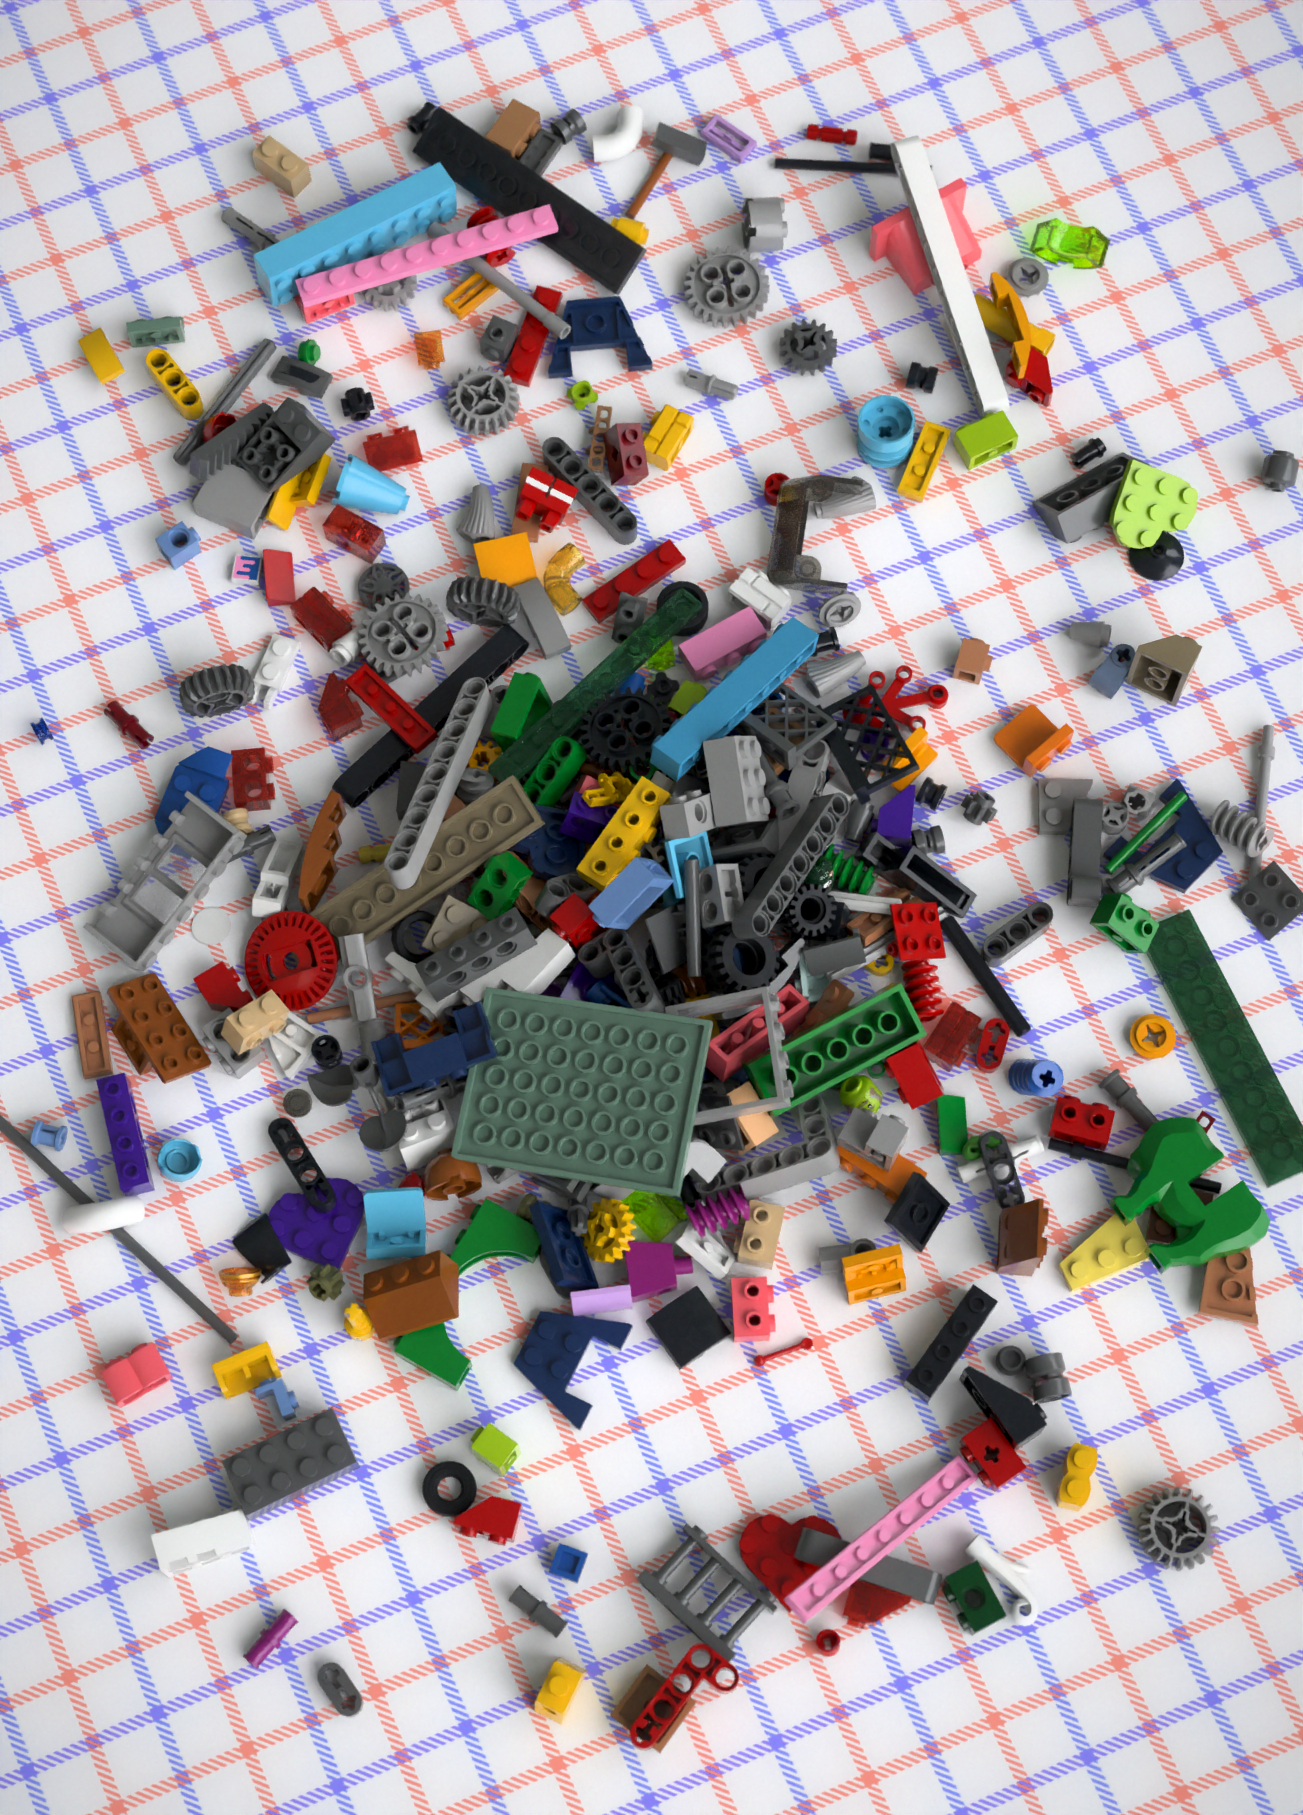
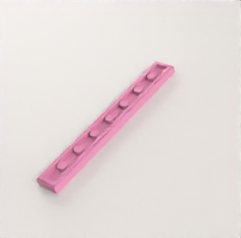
M958 1454L783 1600L803 1624L806 1623L975 1482L978 1476Z

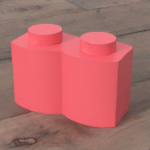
M142 1343L131 1350L132 1354L123 1360L116 1358L108 1362L104 1366L105 1370L100 1373L120 1408L134 1402L147 1392L162 1386L173 1378L154 1343L149 1345Z

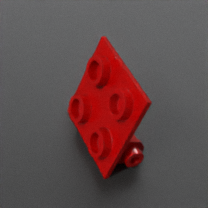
M936 902L890 904L896 940L887 945V953L893 958L899 957V961L946 958Z

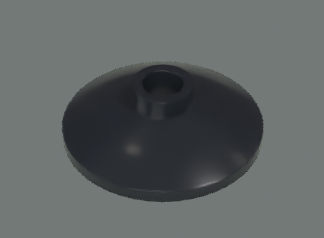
M1162 531L1153 546L1140 549L1130 548L1129 560L1133 569L1143 578L1152 581H1163L1172 578L1179 572L1184 562V550L1176 537ZM1153 549H1160L1163 553L1156 554Z

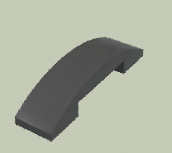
M801 937L791 939L779 950V957L776 958V962L780 963L779 969L774 971L777 976L775 980L770 981L771 985L768 987L774 994L783 987L798 964L803 951L802 947H804L805 943ZM762 1004L714 1013L712 1017L715 1021L738 1017L758 1008Z

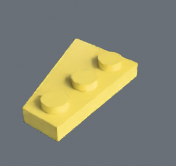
M1115 1213L1059 1264V1268L1070 1292H1074L1149 1260L1144 1252L1148 1245L1135 1218H1133L1130 1224L1125 1226Z

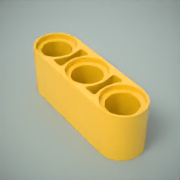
M155 348L148 352L146 364L154 382L182 417L187 420L200 418L204 412V406L196 387L164 349ZM158 364H164L161 367H155ZM175 382H178V383H179V384L176 385V386H170L171 384H173V383H175ZM190 401H194V402H195V403L192 404V405H185L186 403H188V402H190Z

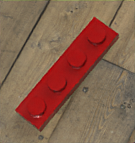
M537 285L532 298L548 311L557 314L563 295L561 291ZM528 311L504 372V376L509 375L511 377L512 383L525 387H530L550 330Z
M668 539L582 599V605L596 622L600 624L617 611L621 592H626L635 597L640 596L686 564V558L672 541Z
M366 663L345 680L346 686L417 755L439 737L437 731Z

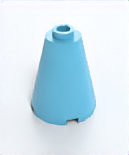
M349 454L348 462H345L336 487L337 493L335 497L337 498L333 497L331 505L398 515L399 510L405 511L410 496L405 494L407 490L405 487L357 456Z

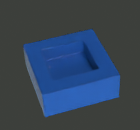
M559 1543L549 1574L578 1584L588 1553Z

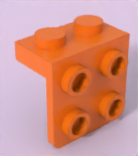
M1029 705L994 735V742L1031 778L1036 772L1044 771L1051 764V759L1058 753L1061 755L1070 748L1074 730L1067 723L1058 729L1035 705Z

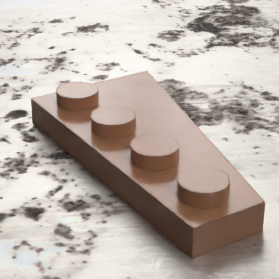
M1250 1248L1230 1256L1219 1257L1206 1262L1198 1309L1199 1315L1258 1326V1314H1256L1255 1304L1256 1292L1252 1272L1253 1260Z

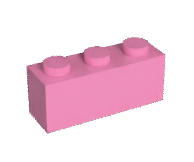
M748 606L679 644V657L695 682L702 678L706 680L714 676L718 669L726 665L728 667L732 666L747 653H754L759 643L763 639H767V631L752 608Z

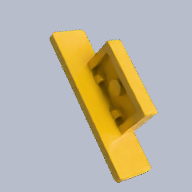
M324 453L318 461L275 490L266 519L281 530H288L296 508L312 506L317 501L332 458Z

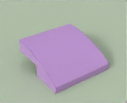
M630 1284L570 1292L574 1316L633 1309Z

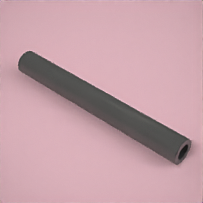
M684 860L687 977L702 976L699 861Z

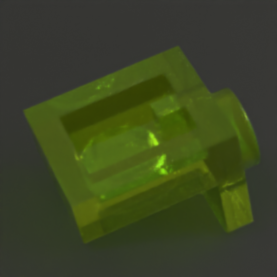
M671 632L649 635L644 640L648 670L664 671L674 667L675 651L673 649Z

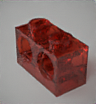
M265 747L231 750L233 755L231 760L233 794L236 809L245 808L248 812L270 810L271 800L276 798L274 783H270L269 774L274 773L273 758L267 756ZM252 763L260 764L255 770H247V767ZM253 789L261 790V793L255 797L248 796L249 792Z

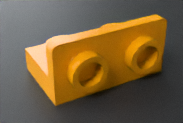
M921 726L905 740L920 769L890 784L899 793L907 788L938 756V753L927 744L928 732ZM889 757L882 763V765H887ZM896 757L892 767L900 769L910 764V762L906 758Z

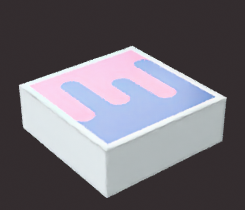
M235 554L231 575L232 583L259 586L263 557Z

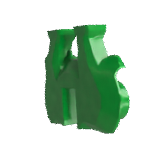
M1172 1117L1154 1123L1145 1133L1139 1146L1130 1155L1126 1170L1128 1175L1135 1181L1132 1183L1127 1195L1113 1197L1108 1203L1125 1226L1130 1224L1134 1217L1141 1216L1143 1211L1149 1206H1153L1160 1218L1175 1228L1176 1239L1171 1244L1152 1243L1144 1251L1160 1274L1170 1267H1200L1215 1258L1230 1256L1249 1249L1266 1236L1270 1224V1219L1262 1204L1250 1192L1243 1180L1206 1206L1189 1186L1190 1183L1218 1165L1224 1158V1154L1210 1141L1202 1126L1194 1118Z

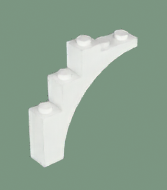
M547 928L535 939L537 945L439 1002H436L426 988L415 967V963L404 959L393 951L385 958V961L391 967L388 972L399 983L405 980L410 984L408 989L416 995L415 999L422 1007L419 1012L428 1021L432 1022L435 1019L443 1026L446 1023L444 1018V1009L452 1005L462 1006L463 1004L468 1007L476 1004L478 1001H481L483 1005L486 987L540 995L576 955L565 940Z

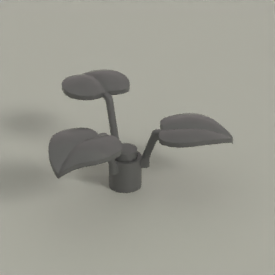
M360 1055L355 1057L350 1065H337L320 1073L308 1075V1082L315 1097L321 1103L330 1107L347 1103L352 1097V1090H357L359 1085L368 1089L379 1116L368 1118L360 1127L359 1137L365 1147L374 1151L384 1152L393 1149L403 1140L407 1131L406 1118L397 1109L390 1110L384 1114L373 1089L379 1082L377 1062L374 1064L369 1056Z

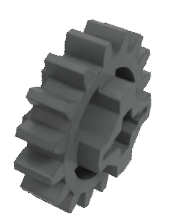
M802 319L800 326L793 322L791 330L785 328L784 336L780 337L779 355L783 356V364H791V372L800 369V376H803L805 371H809L811 376H814L816 369L824 373L825 365L832 366L833 358H836L837 339L833 338V330L825 331V323L816 326V319H813L811 324H807L806 320ZM821 341L824 342L826 350L824 349V345L820 343ZM791 345L793 346V350L796 351L795 355L791 350Z

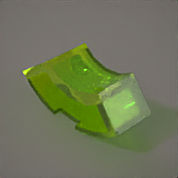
M1054 218L1037 224L1029 251L1056 265L1059 260L1074 264L1073 269H1096L1103 267L1110 240L1094 226L1078 227Z

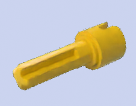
M351 1303L350 1308L344 1309V1327L353 1340L361 1339V1341H366L374 1334L375 1328L368 1311L359 1308L357 1303Z

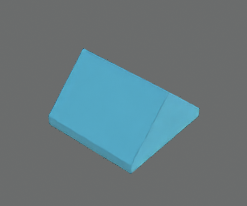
M707 831L690 838L665 840V837L662 838L669 874L674 880L672 888L676 898L685 897L684 860H698L699 870L713 865Z

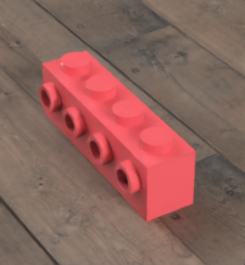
M790 984L776 993L781 1006V1010L777 1012L778 1023H782L785 1036L804 1023L810 1003ZM763 1004L750 1011L746 1016L710 1040L705 1066L722 1082L743 1068L742 1063L770 1048Z

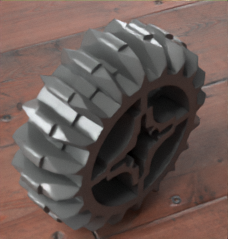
M465 576L464 578H457V580L452 581L446 595V606L454 617H459L461 621H467L470 624L487 626L489 628H500L501 626L515 623L521 607V599L514 588L507 587L506 583H500L496 579L491 580L487 577Z
M226 664L221 666L213 665L211 668H203L199 672L195 671L192 676H187L180 683L181 687L179 688V698L185 712L200 718L205 716L211 718L226 713L230 714L234 710H240V707L246 706L255 694V685L249 670L235 664L226 666Z

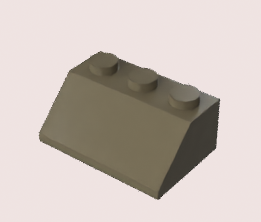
M1177 634L1139 645L1125 683L1176 707L1190 680L1203 646L1190 637H1181Z

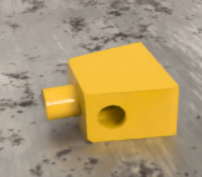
M561 1657L555 1659L536 1698L534 1711L562 1725L587 1670Z

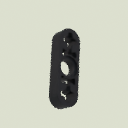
M996 1130L984 1131L979 1136L978 1147L998 1206L1001 1209L1025 1203V1196L1006 1138ZM992 1136L994 1139L999 1140V1143L995 1145L997 1154L1002 1155L1004 1153L1005 1157H997L989 1161V1157L995 1156L991 1148L985 1147V1144L989 1143L988 1137ZM999 1163H1006L1009 1167V1174L1004 1179H997L994 1176V1168ZM1013 1181L1014 1184L1008 1185L1013 1195H1017V1198L1013 1200L1014 1205L1010 1206V1204L1003 1201L1007 1198L1006 1189L1003 1187L998 1189V1185H1007Z

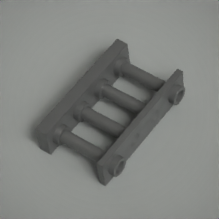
M686 1523L683 1527V1532L688 1538L657 1572L654 1570L650 1574L645 1569L637 1577V1581L703 1644L711 1647L728 1662H731L736 1657V1653L732 1651L735 1647V1641L764 1609L772 1615L777 1611V1607L774 1605L776 1599L765 1588L759 1591L706 1542L709 1537L697 1525L691 1528ZM698 1545L710 1559L680 1592L676 1591L672 1594L664 1587L667 1584L666 1579ZM721 1567L733 1580L702 1614L699 1612L695 1616L687 1608L690 1604L688 1601L711 1575ZM743 1587L756 1601L725 1635L716 1636L710 1630L711 1622Z

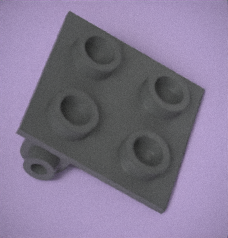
M1272 861L1231 898L1268 941L1297 916L1303 914V892L1275 861Z
M681 900L645 919L662 974L687 962L685 902ZM701 937V947H702V945H704V943H703V940H702V937Z
M705 1087L701 1090L702 1094L699 1095L698 1112L732 1106L730 1096L718 1095L717 1091H713V1087ZM736 1117L696 1125L699 1139L706 1141L711 1147L745 1150Z

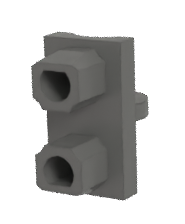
M621 592L611 639L616 643L628 646L641 636L648 598L635 597L626 592Z

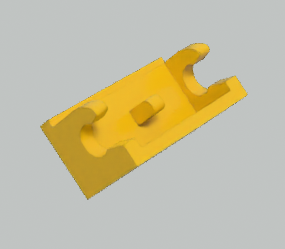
M267 1341L211 1365L226 1400L259 1387V1383L266 1379L282 1377L273 1351Z

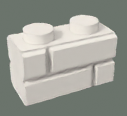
M747 567L728 589V600L741 610L750 606L762 625L770 631L775 628L791 608L792 598L790 593L780 585L775 587L771 584L768 577L760 570L753 571Z

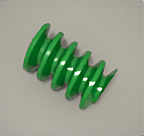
M832 843L825 850L815 870L819 869V877L824 878L833 870L834 880L833 874L828 879V881L830 879L833 881L831 884L839 880V889L843 890L849 885L848 893H856L859 890L858 894L868 895L879 874L875 877L872 875L873 866L864 871L863 860L853 865L854 855H850L846 860L843 859V849L834 854L835 844Z

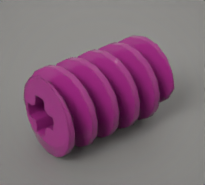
M740 1183L739 1193H736L729 1187L728 1197L726 1198L718 1191L717 1201L714 1202L707 1195L705 1206L699 1200H694V1210L685 1204L693 1229L702 1238L705 1237V1227L712 1233H716L717 1223L723 1229H727L728 1219L735 1225L739 1224V1215L746 1221L750 1220V1207Z

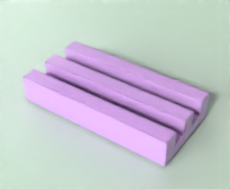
M717 114L700 131V137L740 164L743 163L745 157L751 154V150L757 147L756 140ZM715 124L718 125L719 127H721L722 129H724L726 132H725V133L722 132L721 130H719L718 128H716L714 125H715ZM732 136L746 144V146L744 147L743 145L738 143L736 140L733 139Z

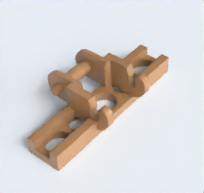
M600 405L597 406L594 427H590L588 431L593 437L591 447L585 449V454L589 455L588 467L591 470L603 473L604 460L606 458L604 441L597 442L595 437H603V433L610 429L612 407ZM601 411H607L608 417L601 418ZM599 423H605L606 428L599 427ZM593 459H599L600 465L593 466Z

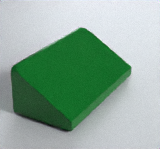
M942 1095L936 1098L939 1156L963 1155L962 1149L968 1141L965 1097Z

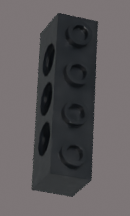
M973 1284L906 1378L903 1387L928 1404L995 1309L998 1301Z

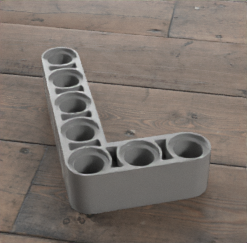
M817 1094L798 1104L804 1141L723 1167L710 1183H698L696 1181L695 1187L703 1203L706 1205L707 1195L714 1202L717 1201L718 1191L725 1198L728 1197L729 1187L736 1193H739V1183L743 1188L747 1201H749L750 1199L768 1195L835 1172L840 1166V1157L831 1116L821 1096Z

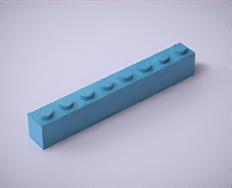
M794 617L785 624H779L773 635L768 640L763 639L752 655L747 654L741 660L739 667L734 671H728L723 677L722 682L717 687L712 686L700 703L695 702L681 720L676 719L672 723L669 731L664 736L659 735L653 741L650 763L677 782L705 755L703 741L724 738L815 652L819 635Z

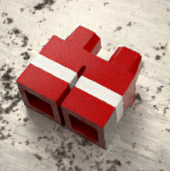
M532 466L516 505L518 507L515 516L523 521H529L532 513L542 517L539 523L540 529L551 533L557 525H561L579 489L557 478L546 498L554 476Z

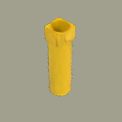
M977 292L974 298L984 327L1012 344L1016 342L1017 339L1007 309H995L993 300ZM1029 322L1031 347L1047 356L1054 345L1056 335L1043 327L1039 328Z

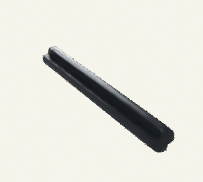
M953 916L945 918L940 925L947 938L1017 1037L1026 1035L1031 1030L1027 1020Z

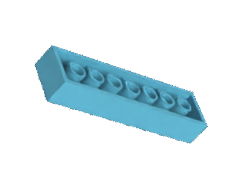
M438 162L254 254L259 286L273 307L288 303L293 297L299 295L295 280L381 255L396 245H403L408 239L418 234L426 233L434 222L440 224L450 221L457 215L455 183L442 164Z

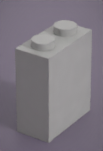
M224 464L222 471L216 469V475H209L208 481L204 482L201 489L198 488L195 491L192 503L197 516L254 540L266 520V514L275 491L271 494L267 493L248 471L232 464Z

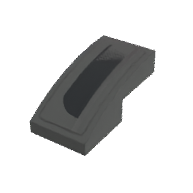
M287 356L281 357L271 375V379L276 384L294 387L302 395L322 399L334 378L332 374L325 370Z

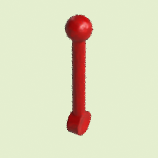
M804 1338L801 1343L765 1356L757 1355L754 1358V1363L760 1367L766 1361L800 1349L810 1350L813 1346V1341L810 1338Z

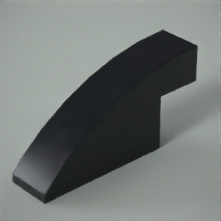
M877 832L866 834L854 854L856 860L859 862L863 860L864 866L867 868L873 866V872L879 874L888 882L900 889H908L912 896H917L926 903L936 902L937 906H942L947 913L958 918H964L977 896L976 893L914 845L897 848Z

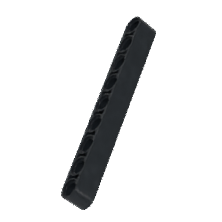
M510 624L503 626L423 699L414 710L438 734L444 728L465 681L473 677H481L489 687L526 652L530 643ZM390 730L334 782L332 790L341 794L342 799L354 809L361 805L400 769L401 761H408L416 753L393 730Z

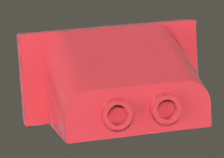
M959 178L938 191L966 270L970 264L981 259L982 250L963 214L967 184L962 178ZM909 206L871 227L869 256L874 262L886 256L914 296L933 285L935 286Z

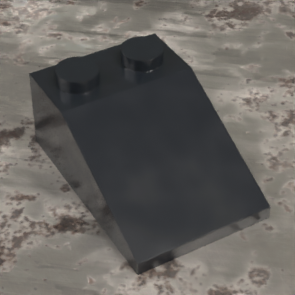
M971 1366L963 1370L959 1378L960 1382L987 1420L990 1417L993 1419L1015 1451L1042 1433L1047 1425L1045 1422L1047 1416L1038 1403L1033 1405L1029 1398Z

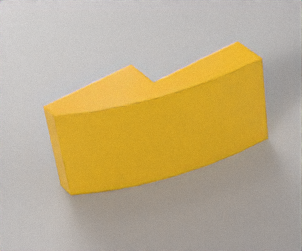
M101 327L78 340L102 385L110 380H114L125 372Z

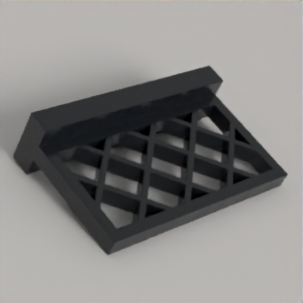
M872 684L823 709L820 704L816 706L831 718H833L832 714L840 710L849 711L845 721L834 719L837 722V727L828 733L825 738L861 805L871 801L870 794L920 769ZM869 695L874 699L870 708L858 706L860 700ZM855 712L867 715L863 725L851 723ZM873 716L885 719L881 729L869 726ZM815 721L818 728L825 725L821 721ZM848 729L860 731L857 741L845 739ZM866 733L879 735L875 745L862 743ZM885 736L896 738L893 749L881 747ZM860 749L872 751L868 762L856 760ZM878 753L890 755L886 766L874 763ZM896 757L906 758L910 762V764L900 769L892 767ZM871 770L883 772L881 779L871 784L869 783L868 776Z

